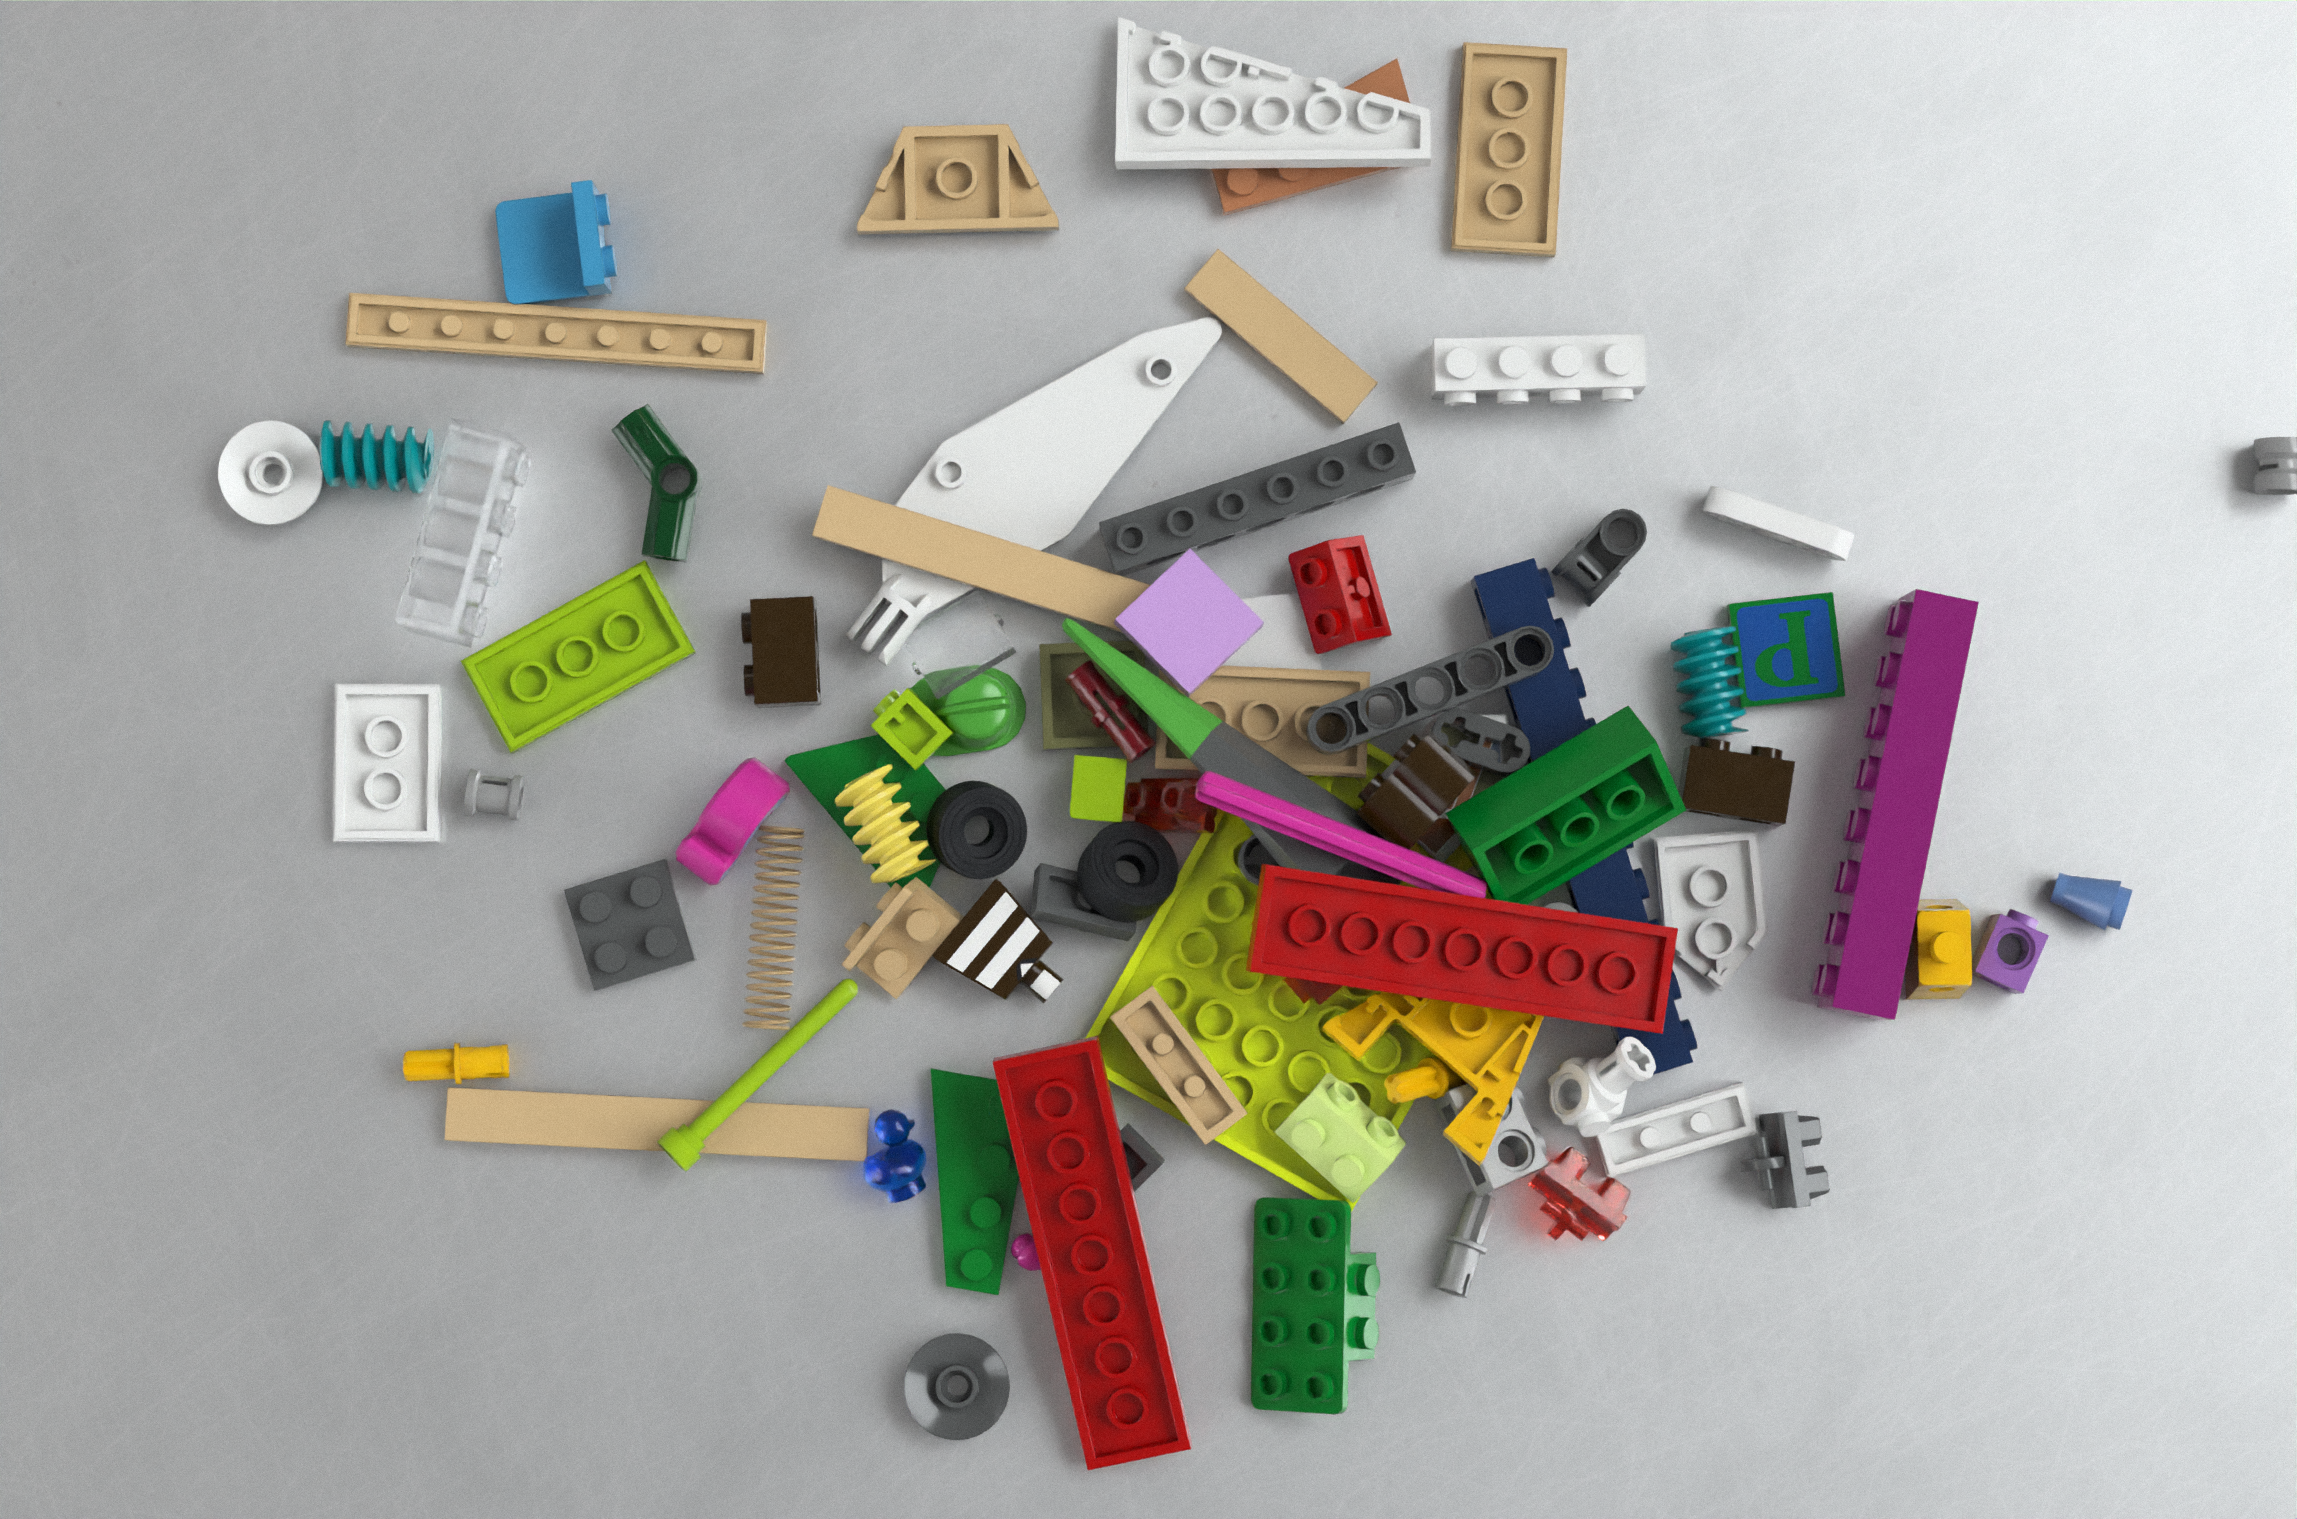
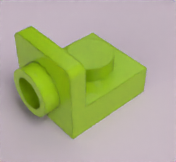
M907 688L902 694L893 689L873 709L878 718L870 726L915 770H918L954 732L918 698L919 696L912 689Z

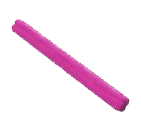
M1205 771L1197 782L1195 798L1200 802L1422 889L1485 898L1487 883L1483 878L1212 771Z

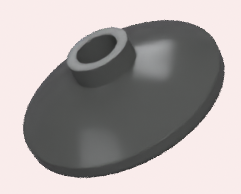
M963 1333L945 1334L923 1345L911 1359L904 1378L905 1400L913 1418L929 1433L948 1440L970 1439L990 1429L1003 1414L1010 1392L1009 1374L999 1353L986 1341ZM960 1375L966 1379L968 1388L964 1394L954 1395L949 1391L947 1383L952 1376Z

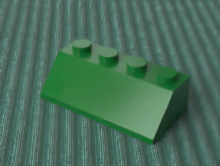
M1626 706L1445 814L1479 877L1486 881L1487 890L1492 899L1527 905L1685 812L1686 808L1656 740L1632 709Z

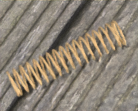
M760 826L758 830L783 835L757 837L758 842L780 847H767L755 850L759 855L778 859L759 860L754 864L760 868L782 872L754 874L753 876L758 880L779 884L754 886V891L777 895L778 897H756L752 899V902L780 909L751 911L750 913L753 916L778 921L753 922L750 926L754 929L782 934L750 935L749 938L752 941L779 946L750 947L748 949L750 953L776 958L750 959L747 963L756 967L780 971H752L746 973L750 978L777 983L747 984L745 987L748 990L775 995L748 996L744 999L749 1003L778 1008L745 1009L743 1012L747 1015L775 1020L745 1021L742 1023V1026L789 1030V1026L764 1025L786 1024L791 1021L789 1018L757 1012L790 1011L792 1008L788 1005L760 1000L790 999L792 995L786 992L757 987L792 986L794 984L792 981L759 975L792 974L794 972L793 969L762 963L793 962L795 958L759 950H791L796 948L794 944L761 938L795 937L797 935L796 932L763 927V925H796L798 921L761 913L797 912L799 910L797 907L763 901L798 900L800 898L798 895L765 890L764 888H798L801 885L797 882L762 876L800 875L802 872L799 870L765 864L801 863L803 861L801 858L772 854L765 851H801L804 848L799 845L764 839H798L804 837L801 833L805 831L799 828Z

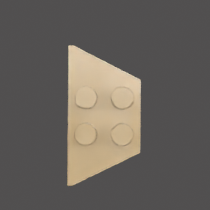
M1008 124L904 126L893 147V153L889 162L883 168L875 185L876 189L865 212L857 222L858 235L1059 230L1058 217L1045 197L1032 168L1027 163Z

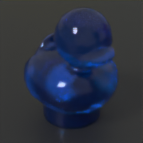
M888 1109L880 1113L874 1124L876 1137L880 1142L888 1146L872 1156H867L863 1163L865 1181L870 1187L883 1191L889 1203L910 1199L926 1187L922 1176L927 1161L926 1152L920 1143L908 1139L910 1131L915 1125V1120L908 1119L903 1112L894 1109Z

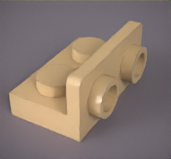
M917 877L903 888L898 883H895L876 905L883 913L873 926L870 927L867 923L863 922L844 945L851 953L841 965L848 971L857 966L895 999L902 995L933 957L932 954L964 917Z

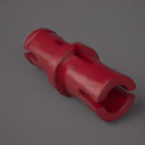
M1089 660L1075 669L1065 679V682L1073 688L1093 714L1091 722L1097 729L1103 727L1125 754L1128 762L1132 763L1147 753L1156 742L1153 738H1150L1142 725L1127 708L1130 702L1125 695L1118 696L1094 667L1095 664ZM1097 693H1099L1102 696V698L1109 705L1112 711L1124 724L1125 730H1121V728L1114 721L1111 715L1099 702V700L1096 698Z

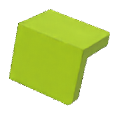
M1074 755L1070 802L1071 818L1106 821L1112 824L1116 822L1122 823L1127 759Z

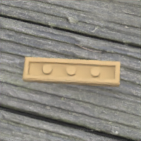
M1219 249L1215 251L1184 288L1188 295L1342 424L1348 420L1378 383Z

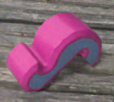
M747 758L726 779L706 805L695 827L678 846L675 852L676 860L708 885H718L733 868L767 816L772 814L790 793L789 783L757 758Z

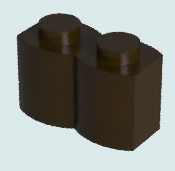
M1429 732L1422 740L1413 734L1393 756L1400 763L1387 779L1378 773L1358 795L1364 802V805L1356 813L1385 840L1409 850L1478 775L1477 772L1432 732Z

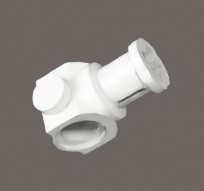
M1625 1037L1619 1041L1615 1052L1605 1059L1601 1057H1593L1589 1061L1585 1057L1568 1059L1558 1066V1071L1548 1078L1550 1106L1553 1112L1561 1117L1564 1125L1578 1127L1582 1136L1592 1137L1608 1130L1611 1126L1610 1122L1621 1115L1627 1088L1637 1081L1645 1082L1653 1076L1656 1070L1654 1058L1651 1052L1638 1039Z

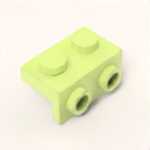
M1327 1073L1319 1081L1310 1094L1275 1131L1281 1139L1352 1203L1393 1163L1406 1145L1405 1140L1399 1135L1396 1127L1388 1119L1375 1114L1359 1099L1357 1092L1352 1086L1338 1080L1331 1073Z

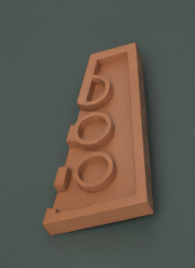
M1397 58L1345 87V89L1365 95L1373 92L1410 103ZM1401 167L1211 169L1223 214L1226 216Z

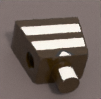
M998 879L991 883L932 954L937 961L1005 1000L1009 998L1020 984L1044 1004L1064 980L1040 960L1053 945V942Z

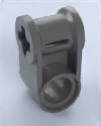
M1619 509L1612 511L1585 539L1582 538L1569 551L1551 573L1556 577L1562 575L1585 596L1583 602L1590 607L1621 574L1620 570L1643 546L1647 536L1644 520L1632 510ZM1624 520L1633 526L1636 537L1632 546L1618 548L1610 542L1607 532L1609 525L1613 521ZM1577 564H1579L1586 572H1588L1595 579V581H1593L1587 574H1585L1577 566Z

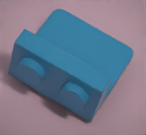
M592 180L571 182L572 193L503 201L497 205L495 214L505 295L510 303L534 304L612 294L610 277L617 276V262L614 246H606L603 228L604 225H611L609 201L606 193L599 194V190Z

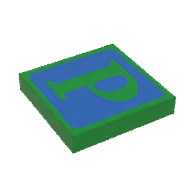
M1833 592L1727 605L1729 627H1736V631L1730 634L1731 645L1738 646L1739 652L1733 654L1734 666L1741 667V673L1735 675L1736 686L1744 689V694L1738 696L1740 708L1846 696Z

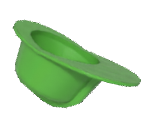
M977 667L937 673L920 679L910 688L954 732L932 756H954L987 751L1004 746L1019 733L1025 721L1026 701L1021 687L1010 675L996 668Z

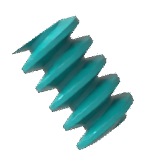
M331 420L324 421L320 438V466L326 483L330 487L340 486L345 477L347 485L351 489H358L366 478L371 490H381L387 479L388 486L392 492L402 491L408 481L410 490L413 493H423L431 476L434 461V436L431 428L428 429L423 442H418L415 429L411 426L407 428L403 440L398 441L393 425H387L382 439H376L372 423L365 425L360 438L355 437L352 422H345L340 436H335Z
M1719 627L1684 633L1683 637L1671 642V650L1687 654V657L1673 664L1674 671L1689 675V678L1676 684V692L1692 696V699L1680 704L1678 710L1679 713L1695 717L1694 720L1681 726L1682 734L1697 738H1707L1749 731L1735 727L1732 721L1747 714L1746 709L1730 705V700L1744 694V689L1727 683L1728 679L1741 673V667L1725 664V658L1739 652L1738 646L1722 643V638L1735 632L1736 627Z

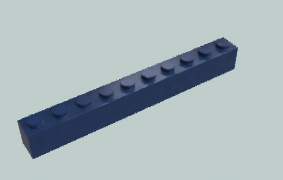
M1535 558L1476 575L1470 581L1489 640L1521 627L1535 626L1547 632L1553 641V658L1543 671L1531 678L1504 688L1516 728L1521 730L1529 740L1531 748L1530 757L1527 760L1528 764L1596 725L1593 717L1588 719L1584 717L1579 699L1586 697L1583 679L1577 667L1569 669L1563 650L1571 647L1569 635L1562 617L1553 618L1548 599L1555 597L1553 584L1547 568L1538 569ZM1522 638L1515 643L1514 653L1519 662L1528 666L1536 665L1540 662L1542 651L1538 642L1530 638ZM1633 842L1565 882L1572 907L1578 913L1659 925L1657 918L1648 920L1642 901L1650 898L1642 869L1637 868L1633 870L1629 860L1627 849L1634 848ZM1673 969L1663 1034L1610 1026L1616 1047L1623 1038L1633 1037L1638 1039L1651 1052L1656 1065L1653 1075L1693 1063L1690 1051L1697 1049V1042L1690 1021L1688 1019L1680 1021L1674 1001L1681 999L1682 996Z

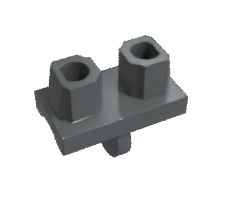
M1797 1111L1760 1114L1759 1120L1762 1137L1752 1138L1755 1158L1740 1161L1741 1172L1757 1171L1759 1190H1770L1772 1209L1811 1206V1199L1830 1191L1828 1174L1824 1166L1805 1167L1802 1148L1820 1144L1822 1139L1820 1119L1814 1116L1798 1115Z

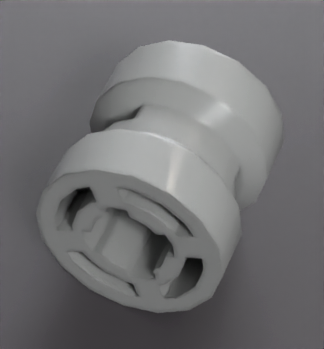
M2297 437L2255 439L2254 457L2259 461V472L2254 476V493L2261 495L2297 494Z

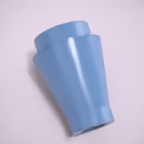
M2059 872L2050 902L2064 907L2104 931L2107 926L2120 930L2133 890L2120 886L2121 881L2070 876Z

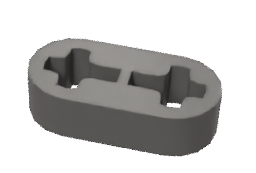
M1456 708L1447 710L1438 716L1431 728V732L1469 766L1495 775L1508 776L1521 769L1530 757L1531 747L1529 740L1521 730L1467 710ZM1454 721H1459L1463 723L1462 732L1478 738L1477 743L1474 744L1461 740L1456 747H1451L1447 744L1448 735L1441 732V727H1450ZM1504 738H1510L1513 740L1512 749L1519 752V758L1511 757L1506 764H1501L1497 761L1499 753L1483 747L1484 741L1500 744Z

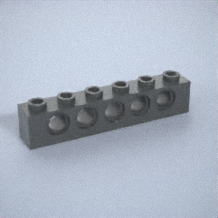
M1398 422L1099 522V528L1114 573L1124 576L1181 557L1189 549L1196 552L1412 480L1416 470L1400 423Z

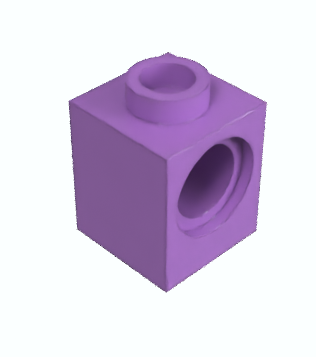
M2009 909L2007 916L2003 914L1991 915L1972 957V975L2013 994L2024 993L2049 935L2036 930L2039 921L2016 910ZM2006 934L2016 937L2021 945L2020 957L2013 964L2005 963L1999 957L1997 951L2000 939Z

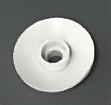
M276 420L255 422L239 430L224 447L218 464L219 486L227 503L243 518L263 525L284 524L303 515L316 501L324 478V473L320 466V452L313 440L298 427ZM272 466H280L283 470V478L277 484H269L266 481V472Z

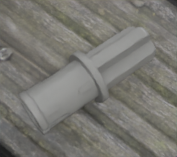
M1475 1191L1468 1194L1455 1235H1447L1446 1242L1450 1244L1443 1267L1435 1283V1288L1454 1296L1467 1298L1480 1255H1485L1487 1252V1248L1482 1246L1496 1206V1199L1486 1194L1478 1198Z

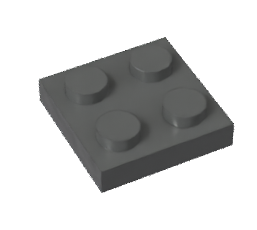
M666 859L564 890L594 991L697 960Z

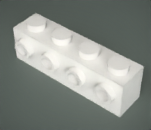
M1645 334L1434 338L1430 347L1432 399H1445L1446 406L1475 405L1476 398H1497V404L1520 405L1529 403V397H1549L1550 403L1571 404L1581 402V396L1602 395V402L1620 403L1633 401V395L1640 394L1646 387Z

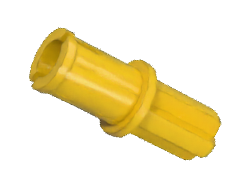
M454 1043V1049L407 1051L403 1057V1074L407 1081L455 1079L456 1084H462L464 1079L509 1078L508 1044L488 1047H461L460 1043Z
M1434 1057L1422 1059L1416 1068L1389 1075L1384 1082L1387 1098L1394 1104L1408 1102L1424 1096L1438 1099L1443 1097L1449 1089L1468 1084L1440 1059Z

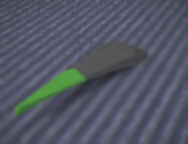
M1065 618L1062 624L1063 631L1151 717L1202 774L1205 771L1215 772L1384 839L1348 804L1072 619ZM1241 818L1281 867L1401 885L1403 882Z

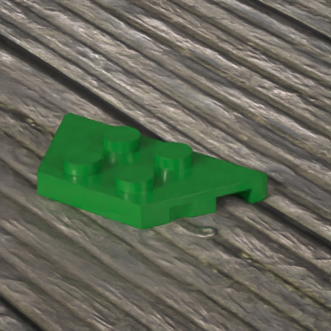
M879 734L793 754L784 760L852 842L853 836L863 826H846L843 821L844 817L854 807H838L835 804V798L845 789L844 786L873 770L892 764L893 769L882 781L884 784L900 782L902 788L891 800L893 803L909 802L911 805L900 817L901 822L918 821L920 826L909 836L910 841L927 840L928 842L926 827L929 812L936 799L946 789L925 764L918 770H915ZM872 845L855 846L864 854ZM929 845L918 855L919 860L936 859V861L907 877L894 882H888L887 884L890 888L895 883H898L903 888L915 877L930 888L941 863L935 857ZM880 863L871 865L876 870L880 866Z

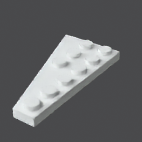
M1118 17L1116 169L1431 167L1430 109L1373 92L1365 95L1338 87L1337 82L1319 76L1317 80L1292 73L1289 67L1215 45L1211 48L1181 40V35L1164 30L1160 34L1136 27V22Z

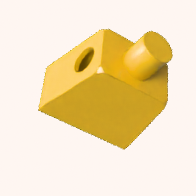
M1957 899L1919 900L1905 969L1906 1000L1959 999L1972 985L1970 910Z

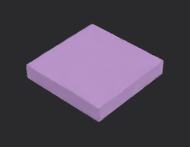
M1189 549L1115 619L1114 624L1189 697L1263 627L1264 622Z

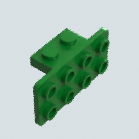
M1263 1197L1259 1198L1255 1203L1251 1403L1256 1409L1332 1415L1342 1414L1348 1407L1349 1361L1375 1359V1347L1379 1339V1326L1375 1319L1376 1293L1380 1286V1273L1376 1266V1252H1351V1207L1344 1200Z

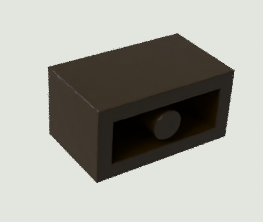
M809 596L750 599V612L741 613L743 644H752L753 665H744L745 696H754V705L758 708L821 705L817 601L815 598Z
M1699 738L1698 746L1690 745L1684 749L1678 792L1686 808L1685 812L1773 826L1786 824L1795 761L1783 760L1782 750L1751 746L1750 754L1730 751L1731 742L1711 738Z

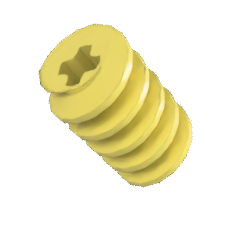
M892 764L873 770L844 786L845 789L835 798V804L838 807H854L844 817L845 825L863 826L852 838L854 845H872L862 855L861 860L863 864L880 863V866L870 876L871 882L875 884L900 880L936 861V859L919 860L918 855L929 845L927 840L910 841L909 836L920 826L918 821L901 822L900 817L911 807L909 802L893 803L891 800L902 788L900 782L884 784L882 781L893 769Z

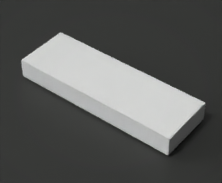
M1740 1082L1610 1122L1611 1126L1608 1130L1593 1137L1605 1177L1610 1178L1759 1132L1744 1082Z

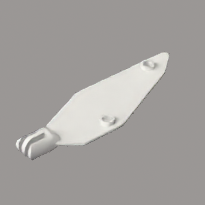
M1206 317L1141 333L943 441L894 506L1039 551H1043L1061 541L1074 530L1219 340L1222 334L1220 322L1213 317ZM1157 364H1164L1169 367L1171 374L1168 378L1159 380L1152 375L1151 369ZM882 559L883 585L846 632L845 636L854 642L863 633L885 603L889 605L861 646L867 653H873L902 616L906 618L878 658L879 662L887 666L924 616L975 589V587Z

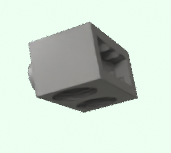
M1469 1084L1449 1091L1443 1097L1434 1101L1445 1128L1477 1094V1091ZM1518 1084L1515 1086L1487 1156L1480 1166L1454 1145L1478 1198L1525 1178L1549 1165L1545 1158L1547 1153L1545 1141L1538 1129L1531 1127L1523 1110L1524 1098ZM1499 1144H1505L1513 1151L1515 1155L1514 1167L1507 1166L1499 1158Z

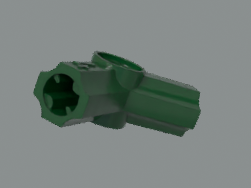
M646 404L631 412L611 430L652 486L641 555L666 561L687 562L697 498L702 489V478L698 469L688 459L649 404ZM674 468H683L690 474L688 487L679 494L668 493L663 488L665 475Z

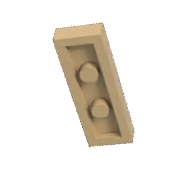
M1153 985L1110 1017L1205 1145L1248 1114Z

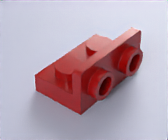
M1364 535L1327 540L1289 554L1288 560L1315 653L1323 654L1345 646L1376 641L1392 635Z

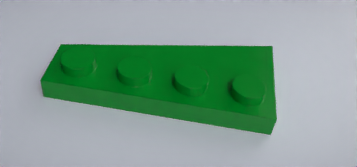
M931 1068L946 1286L999 1295L1019 1174L997 1080Z

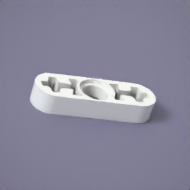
M1716 486L1710 487L1702 509L1703 514L1713 519L1838 561H1846L1854 538V534L1840 527Z

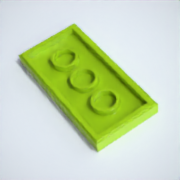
M644 560L461 660V663L510 753L513 754L694 655L696 651L648 563Z

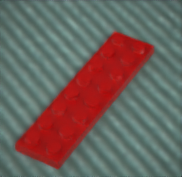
M1262 864L1246 971L1663 1034L1678 928Z
M1094 1036L996 1057L992 1061L1087 1469L1093 1470L1190 1450L1192 1440L1099 1038Z

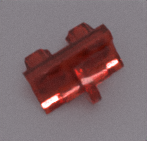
M1141 778L1140 782H1129L1126 786L1123 805L1124 813L1134 816L1135 822L1146 824L1159 833H1214V818L1217 815L1216 807L1200 802L1195 798V790L1199 778Z
M1574 1147L1567 1148L1554 1161L1550 1160L1548 1162L1549 1165L1537 1171L1528 1183L1530 1187L1546 1198L1539 1210L1554 1220L1547 1235L1555 1241L1566 1230L1581 1241L1589 1231L1602 1241H1605L1614 1231H1618L1627 1219V1216L1622 1212L1631 1194L1630 1189L1618 1180L1607 1177L1595 1192L1580 1181L1591 1163L1586 1156Z

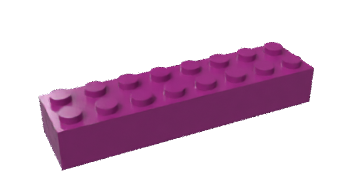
M1915 589L1899 598L1897 605L1891 604L1888 609L1884 635L1891 636L1887 656L1879 657L1874 675V686L1881 688L1879 701L1876 708H1869L1863 732L1864 738L1871 739L1868 756L1866 759L1860 758L1858 760L1853 780V789L1861 790L1856 811H1848L1843 830V840L1850 842L1846 862H1838L1833 879L1832 891L1840 893L1835 914L1830 912L1827 914L1823 929L1822 943L1829 944L1825 965H1817L1813 978L1812 995L1819 996L1817 1008L1874 1020L1896 1019L1979 604L1977 601Z

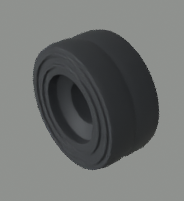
M965 781L945 790L932 805L927 819V839L935 857L945 867L967 878L987 879L1007 871L1022 854L1027 839L1026 818L1016 799L1008 792L983 781ZM982 815L988 820L989 833L982 842L970 844L964 835L965 825L972 817Z
M1135 821L1116 822L1103 828L1083 851L1077 869L1079 888L1089 905L1104 917L1118 922H1136L1151 916L1171 895L1178 878L1177 858L1166 838L1154 828ZM1124 860L1134 864L1140 874L1139 882L1129 883L1121 879L1116 872V862Z

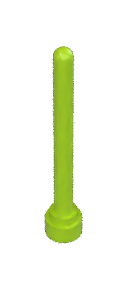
M844 979L838 983L688 1127L683 1123L677 1130L673 1127L670 1128L657 1141L660 1147L682 1170L687 1172L701 1158L699 1152L705 1147L703 1141L857 995V983L852 979Z

